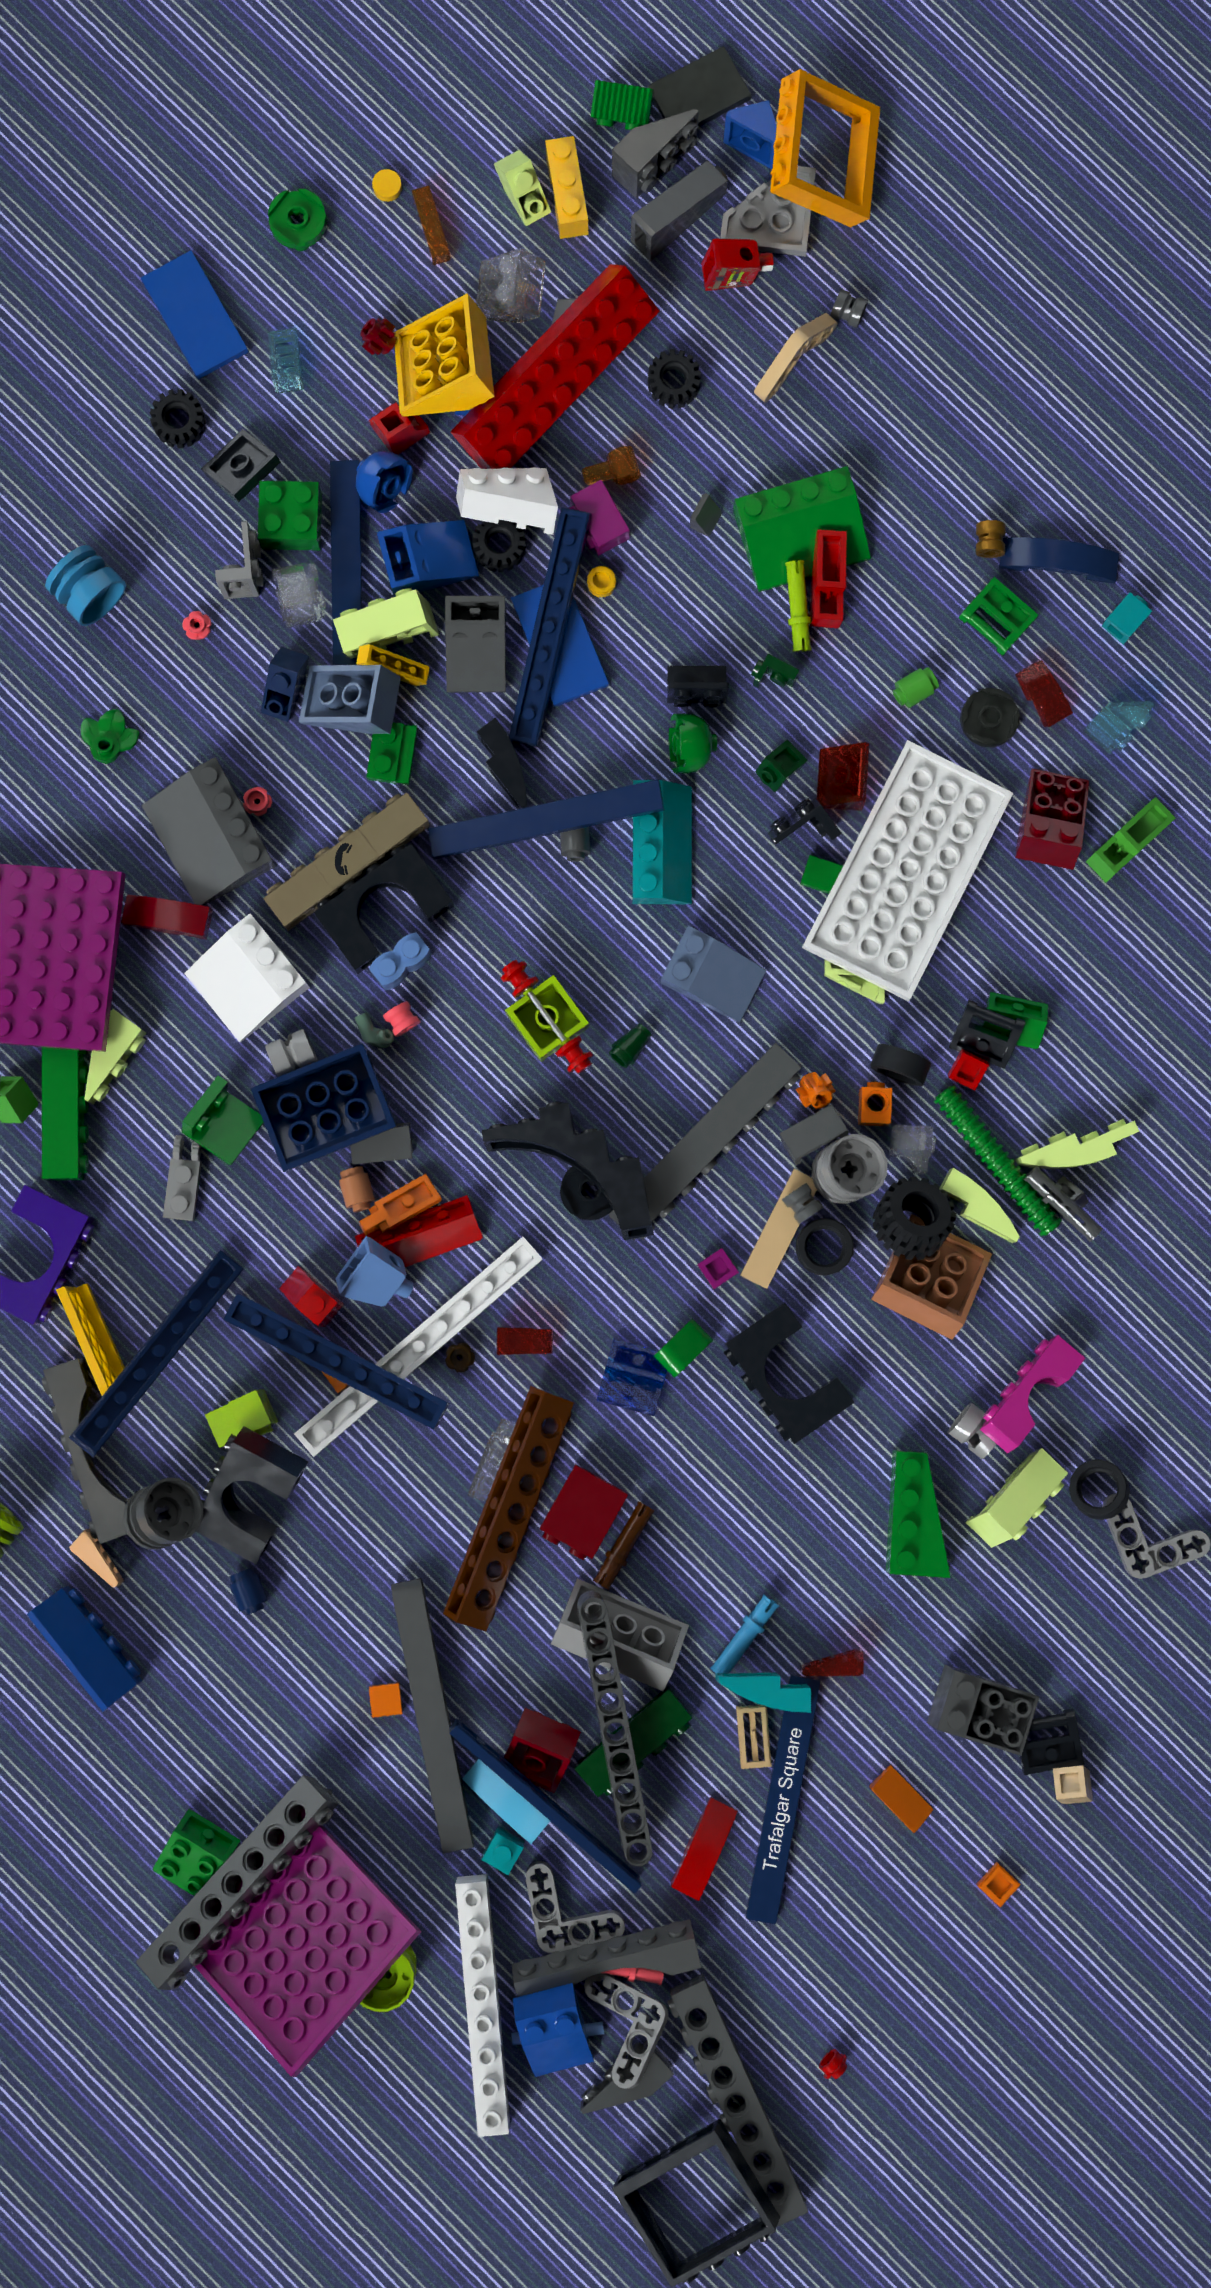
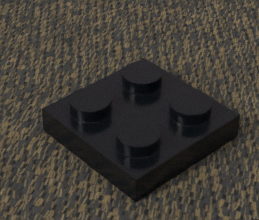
M242 429L201 470L210 480L240 502L281 461L274 452Z

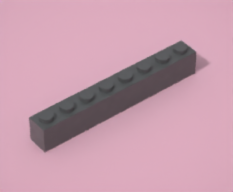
M777 1043L744 1074L644 1177L652 1222L659 1215L664 1219L676 1207L672 1201L679 1194L685 1197L697 1185L693 1180L701 1172L706 1176L715 1167L717 1162L714 1158L721 1151L727 1154L738 1143L735 1139L736 1135L742 1129L747 1133L759 1121L755 1116L763 1108L768 1112L778 1102L780 1098L776 1094L783 1087L789 1090L801 1078L797 1073L802 1067ZM612 1210L608 1216L620 1227L618 1218L614 1210Z

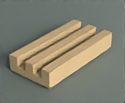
M736 1706L741 1769L772 1767L767 1706ZM755 1712H761L764 1760L759 1761ZM743 1713H749L752 1761L747 1762Z

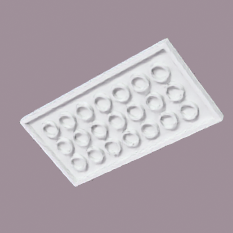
M907 740L802 948L909 1002L1013 792Z

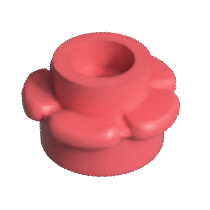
M200 611L191 612L189 617L184 618L182 623L187 637L193 640L206 638L210 633V626L212 625L209 616L203 615ZM195 623L200 624L198 628L194 627Z
M262 787L249 789L243 796V807L249 814L254 813L256 816H262L272 805L271 796ZM256 799L260 800L259 804H255Z

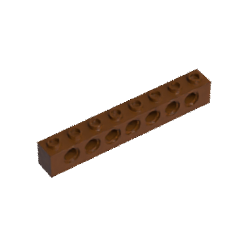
M530 1386L443 1612L445 1616L453 1621L487 1631L490 1622L494 1618L495 1608L500 1595L506 1587V1579L511 1566L516 1561L521 1540L527 1532L532 1511L538 1503L542 1485L549 1475L552 1459L560 1446L565 1425L570 1420L574 1402Z

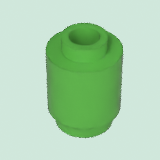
M926 667L923 670L919 668L895 682L896 689L893 690V695L899 705L903 706L905 704L908 708H911L933 695L934 690L939 688V684L930 668Z

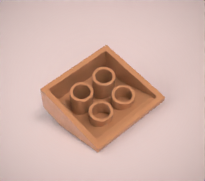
M911 1214L908 1220L916 1225L925 1226L921 1218ZM952 1233L948 1235L939 1250L930 1257L926 1255L921 1260H917L916 1256L912 1260H908L902 1254L898 1257L894 1255L895 1251L893 1250L871 1300L952 1340L965 1324L992 1253Z

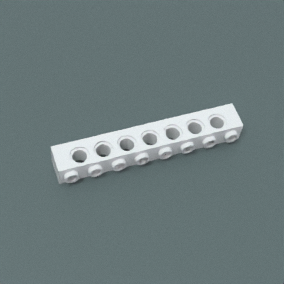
M488 1874L457 1877L455 1887L478 2137L509 2134L510 2115Z

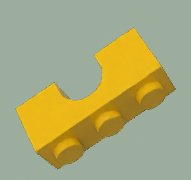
M570 136L545 140L546 160L550 183L553 187L559 237L564 239L588 235V215L575 138Z

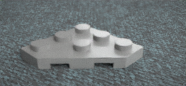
M798 166L797 178L814 185L816 168ZM771 180L757 187L736 207H731L723 213L720 239L756 240L758 251L806 257L811 210L770 193Z

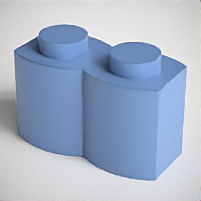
M417 932L411 933L400 939L393 951H388L378 956L372 962L369 970L384 990H390L401 984L408 972H413L423 967L429 961L432 954Z

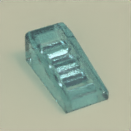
M297 328L268 332L272 382L276 393L304 390ZM292 342V345L276 347L278 343ZM292 353H293V355L278 357V355H285V354H292ZM294 365V367L279 369V367Z

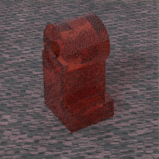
M497 1327V1355L553 1354V1329Z

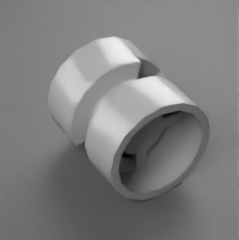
M304 1029L289 1034L287 1041L278 1039L265 1045L271 1064L278 1077L318 1061Z
M970 1402L952 1423L948 1434L961 1444L967 1442L968 1449L983 1459L991 1452L996 1443L980 1430L986 1421L983 1418L985 1413Z

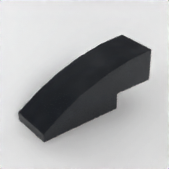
M495 717L477 731L478 739L492 756L486 761V767L519 809L526 808V787L520 762L507 733Z

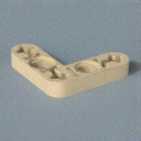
M824 313L799 327L790 336L756 386L754 394L764 403L768 402L779 390L802 354L823 343L832 334L838 323L829 314Z

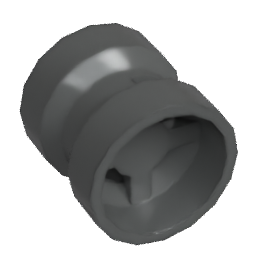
M841 289L830 316L837 321L843 319L848 322L849 326L857 328L865 312L868 300L862 297L854 298L850 295V292Z
M807 1183L782 1199L784 1204L794 1211V1218L798 1224L823 1208L820 1201L812 1197V1190Z

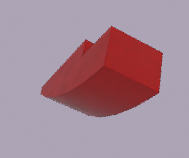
M816 531L811 582L810 617L812 623L810 627L839 628L843 621V593L846 589L847 531Z
M712 1797L709 1798L684 1850L681 1862L671 1880L672 1888L698 1901L700 1900L738 1810Z

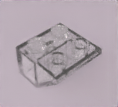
M522 248L481 261L476 305L484 313L486 320L523 323L539 318L546 261Z

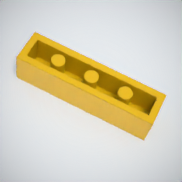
M371 644L359 646L357 665H382L401 676L400 681L414 686L427 684L429 666Z

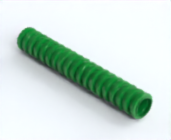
M955 1085L949 1086L935 1097L933 1102L935 1104L939 1103L941 1106L939 1108L940 1111L947 1113L945 1117L947 1119L951 1118L953 1121L951 1124L959 1128L957 1130L959 1134L963 1133V1140L970 1142L968 1146L970 1148L974 1147L976 1150L974 1152L975 1155L982 1157L980 1161L982 1163L986 1162V1168L994 1172L992 1174L994 1178L998 1177L999 1185L1003 1184L1005 1186L1003 1190L1010 1192V1199L1017 1201L1015 1205L1017 1207L1021 1206L1023 1209L1021 1211L1022 1214H1027L1029 1216L1027 1220L1029 1222L1033 1221L1034 1229L1038 1228L1040 1230L1039 1235H1048L1061 1224L1062 1219L1060 1217L1056 1218V1211H1051L1049 1209L1050 1204H1045L1042 1201L1043 1197L1039 1196L1037 1191L1024 1180L1026 1174H1021V1168L1013 1164L1015 1162L1013 1158L1009 1159L1008 1151L1004 1152L1002 1150L1003 1145L997 1144L996 1141L998 1139L996 1136L992 1137L990 1135L992 1131L985 1129V1122L981 1123L978 1120L980 1116L973 1114V1107L969 1108L967 1106L968 1101L962 1100L961 1092L957 1093L955 1091L957 1087Z

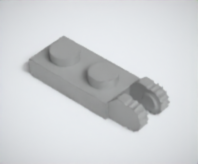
M176 1135L173 1146V1158H170L163 1218L194 1221L202 1162H200L202 1146L192 1141L191 1160H182L184 1140L183 1136Z

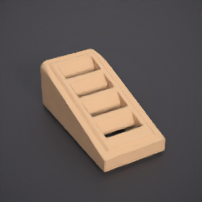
M90 1528L85 1529L69 1547L70 1550L111 1587L120 1586L124 1581L103 1546L99 1543V1540L93 1538Z

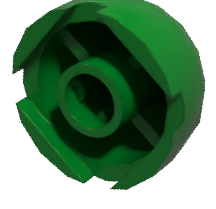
M673 714L670 721H676L675 728H669L668 746L670 762H676L677 768H672L675 774L697 772L709 762L711 752H716L717 736L716 734H711L710 727L704 719L694 714Z

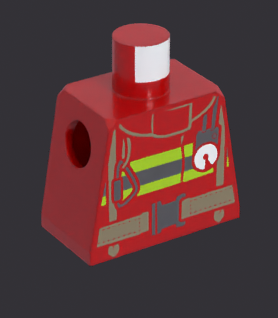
M713 239L701 263L705 291L752 285L758 272L773 270L772 253H759L756 240Z

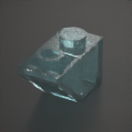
M1151 701L1109 702L1089 723L1084 732L1108 754H1111L1116 747L1121 751L1133 738L1129 733L1136 726L1141 730L1153 717L1149 714V711L1155 704Z

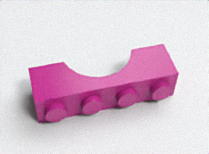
M1056 1335L1049 1341L1043 1339L1033 1351L1036 1356L1032 1362L1027 1360L1016 1373L1020 1376L1015 1384L1010 1382L1000 1393V1396L1003 1398L998 1406L993 1404L983 1416L986 1421L980 1430L1006 1453L1019 1447L1035 1426L1028 1407L1029 1394L1033 1386L1036 1384H1049L1059 1387L1073 1376L1085 1360V1357L1059 1335Z

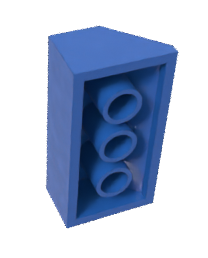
M66 1586L27 1613V1616L103 1712L143 1681L139 1677L141 1671L131 1659L127 1661L121 1654L122 1646L112 1635L108 1637L103 1631L102 1627L104 1624L99 1616L93 1611L89 1613L83 1605L85 1599L76 1588L71 1589L69 1586Z

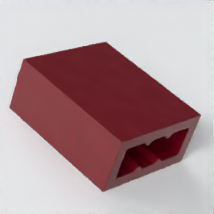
M575 1464L539 1528L544 1531L542 1537L555 1545H558L560 1541L570 1546L568 1552L582 1560H585L586 1556L593 1559L625 1502L628 1493Z

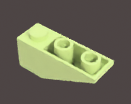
M114 1009L110 1011L106 1052L92 1051L84 1099L93 1105L96 1101L100 1102L105 1098L110 1090L108 1085L114 1076L118 1078L122 1075L128 1065L126 1060L132 1052L136 1054L146 1041L143 1038L146 1032Z

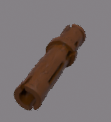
M639 1501L637 1502L634 1511L611 1551L607 1550L605 1553L607 1558L595 1578H593V1581L610 1590L621 1567L627 1565L626 1559L655 1510Z

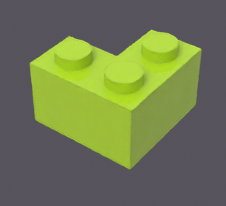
M264 1389L254 1390L228 1402L225 1406L205 1414L219 1448L225 1446L231 1434L237 1436L243 1426L263 1436L274 1431L271 1425L278 1422Z

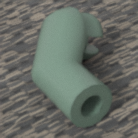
M363 1013L354 1018L362 1039L366 1044L378 1048H387L392 1044L394 1040L392 1031L374 1027L368 1013Z

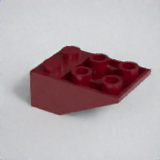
M1031 769L1018 832L1015 858L1071 870L1074 869L1083 844L1089 780Z

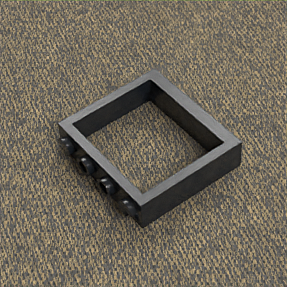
M721 2119L714 2121L619 2175L612 2187V2190L671 2287L681 2282H692L697 2278L699 2272L706 2268L709 2271L716 2269L724 2262V2258L731 2254H734V2256L743 2254L749 2249L750 2244L757 2240H760V2242L766 2241L769 2235L776 2232L780 2215ZM717 2145L760 2217L680 2261L637 2189L712 2146Z

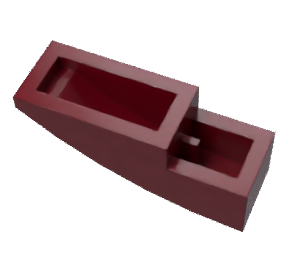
M127 895L121 924L207 940L213 910L207 906L175 900Z

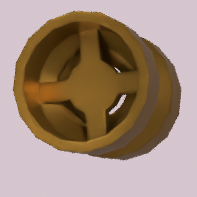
M986 520L976 524V535L979 537V542L976 544L977 556L996 558L1005 555V543L1002 541V537L1006 533V524L1004 522Z

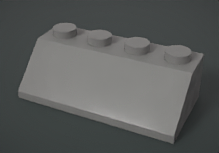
M577 1578L551 1645L587 1659L577 1610V1601L585 1592H597L602 1596L608 1610L619 1673L664 1691L675 1669L689 1625ZM590 1602L585 1606L584 1612L595 1614L599 1611L600 1604ZM596 1632L591 1636L590 1642L592 1644H600L605 1640L606 1635L602 1632ZM602 1662L599 1664L608 1669H611L610 1663Z

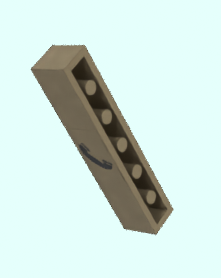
M407 792L402 796L400 794L393 796L386 802L385 805L387 807L377 814L374 811L362 820V826L355 831L349 829L338 838L339 843L332 848L325 847L314 856L316 860L307 866L304 864L300 865L291 872L289 880L283 884L278 882L266 891L268 895L263 899L287 931L318 910L317 905L329 896L332 898L342 892L341 888L353 879L357 881L366 874L365 871L373 864L383 862L390 856L393 850L401 845H406L430 827L428 819Z

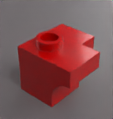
M397 403L391 404L369 419L370 426L388 450L397 455L430 433L429 427L420 415L403 417L400 414Z

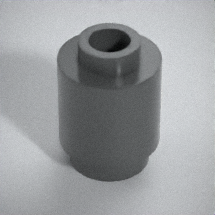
M589 827L560 833L561 855L567 857L568 861H583L585 856L590 854Z

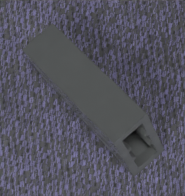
M707 160L631 216V242L651 262L727 193L728 180L725 172L719 166L714 167Z

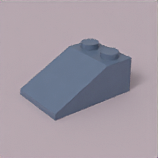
M382 665L309 666L299 723L365 734H391L401 676Z
M688 925L661 977L660 983L740 1023L766 969L715 938Z

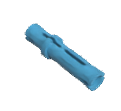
M763 1594L749 1616L745 1615L742 1619L744 1621L743 1625L710 1669L715 1673H730L756 1636L765 1631L764 1625L780 1605Z

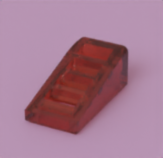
M856 1648L800 1665V1672L803 1676L864 1675L863 1650Z

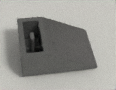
M693 109L633 128L612 149V176L636 199L643 192L646 194L650 192L656 185L657 178L663 172H670L676 165L677 158L683 152H690L696 145L699 111Z
M445 596L447 693L506 692L505 596Z
M944 1665L927 1723L939 1731L1022 1756L1039 1696L965 1670Z

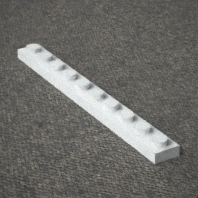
M522 1237L375 1365L405 1379L543 1260L542 1257ZM349 1386L294 1435L310 1454L315 1457L379 1401Z

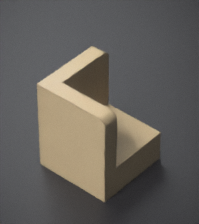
M1082 1765L1053 1768L1057 1801L1062 1804L1093 1801L1090 1771Z

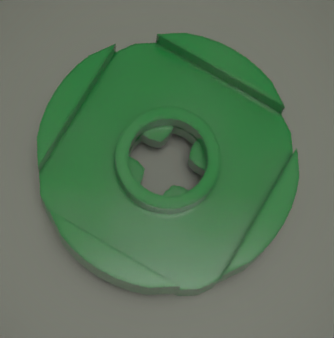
M298 188V191H283L273 199L269 206L270 229L274 238L283 246L294 248L297 251H305L309 246L318 242L326 230L327 216L322 201L309 190ZM300 213L303 214V222L301 224H293L291 216L293 214L295 216L300 215Z

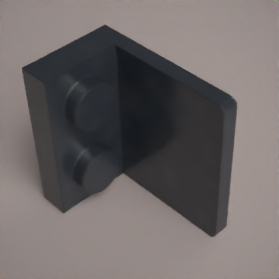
M667 666V703H674L675 707L680 708L690 707L691 703H703L704 707L709 708L719 707L721 703H726L729 683L726 682V666Z
M807 798L794 807L796 811L787 819L785 816L778 818L770 825L772 830L768 832L771 840L776 845L810 820L821 837L827 834L831 840H834L842 834L816 798L811 801Z

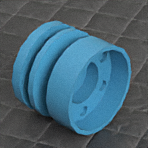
M89 545L77 547L63 557L51 570L45 583L47 591L55 596L60 604H67V611L82 626L91 625L103 618L119 602L126 588L125 581L111 567H104V559L101 556H97L96 551Z

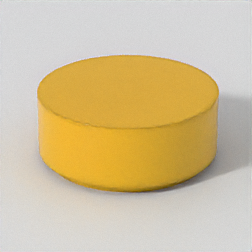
M384 169L375 174L372 186L376 197L385 202L397 199L402 191L399 175L390 169Z
M606 566L593 568L587 576L589 591L596 597H607L612 594L616 587L615 573Z

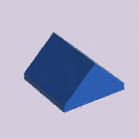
M767 100L729 110L726 114L723 143L772 169L774 158L773 146L777 126L770 101Z

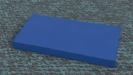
M192 250L140 277L198 380L249 352Z
M544 585L511 597V602L529 646ZM574 597L550 695L554 707L609 686Z

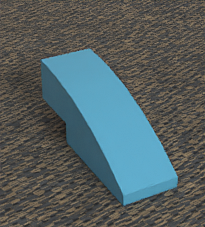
M480 1759L474 1763L462 1778L492 1810L530 1844L533 1843L550 1822L548 1818Z

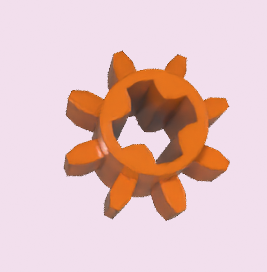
M816 1072L803 1076L799 1083L800 1087L796 1089L804 1107L807 1108L812 1104L815 1109L827 1106L832 1100V1093L836 1090L826 1073L820 1077Z

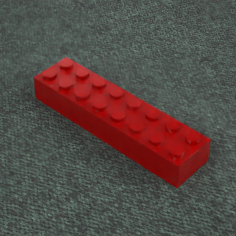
M610 264L493 386L494 397L486 403L472 408L450 433L481 469L511 468L660 312L626 266Z

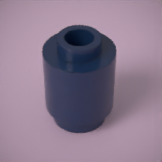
M252 1567L229 1576L232 1583L229 1587L239 1612L245 1610L247 1615L264 1609L262 1602L268 1599L258 1573L254 1574Z

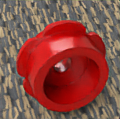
M836 2049L828 2052L819 2064V2068L824 2072L823 2077L829 2079L832 2076L834 2079L842 2076L847 2069L845 2064L847 2056L840 2054Z

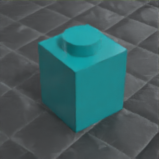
M1129 592L1107 617L1101 627L1124 645L1144 623L1152 610L1148 608V603L1142 597L1134 596Z
M498 1826L484 1850L481 1860L509 1875L524 1848L525 1841Z

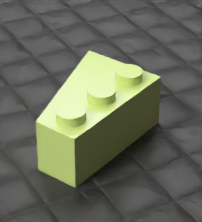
M407 588L396 592V597L387 600L383 598L375 599L368 603V607L357 610L353 608L341 612V617L333 619L343 653L352 659L358 656L359 646L371 644L386 650L387 645L403 640L404 644L412 643V636L429 632L430 637L438 636L439 632L429 602L416 589Z
M1043 1448L1032 1452L1013 1471L994 1497L991 1495L985 1501L987 1503L985 1508L978 1515L971 1516L965 1523L991 1548L1012 1538L1016 1541L1028 1529L1025 1525L1031 1517L1033 1519L1038 1517L1046 1508L1044 1501L1049 1495L1054 1497L1063 1488L1064 1484L1061 1481L1068 1472Z

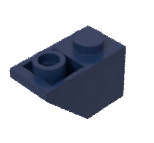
M284 647L279 649L269 664L261 713L289 722L305 681L309 656Z

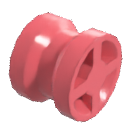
M408 1001L393 1007L383 1015L384 1020L392 1025V1033L395 1037L410 1031L420 1023L418 1016H414L410 1011L411 1005Z

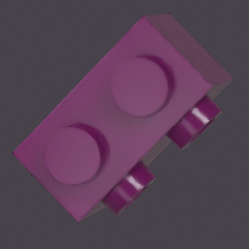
M602 480L570 496L571 507L569 509L589 512L592 515L586 545L589 549L594 548L598 556L629 540L630 530Z

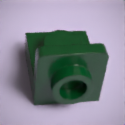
M767 654L764 661L758 660L751 673L755 677L753 686L759 688L765 675L768 674L770 675L769 679L775 684L785 687L787 684L793 687L798 677L799 669Z
M787 739L764 758L755 773L773 792H776L808 760Z

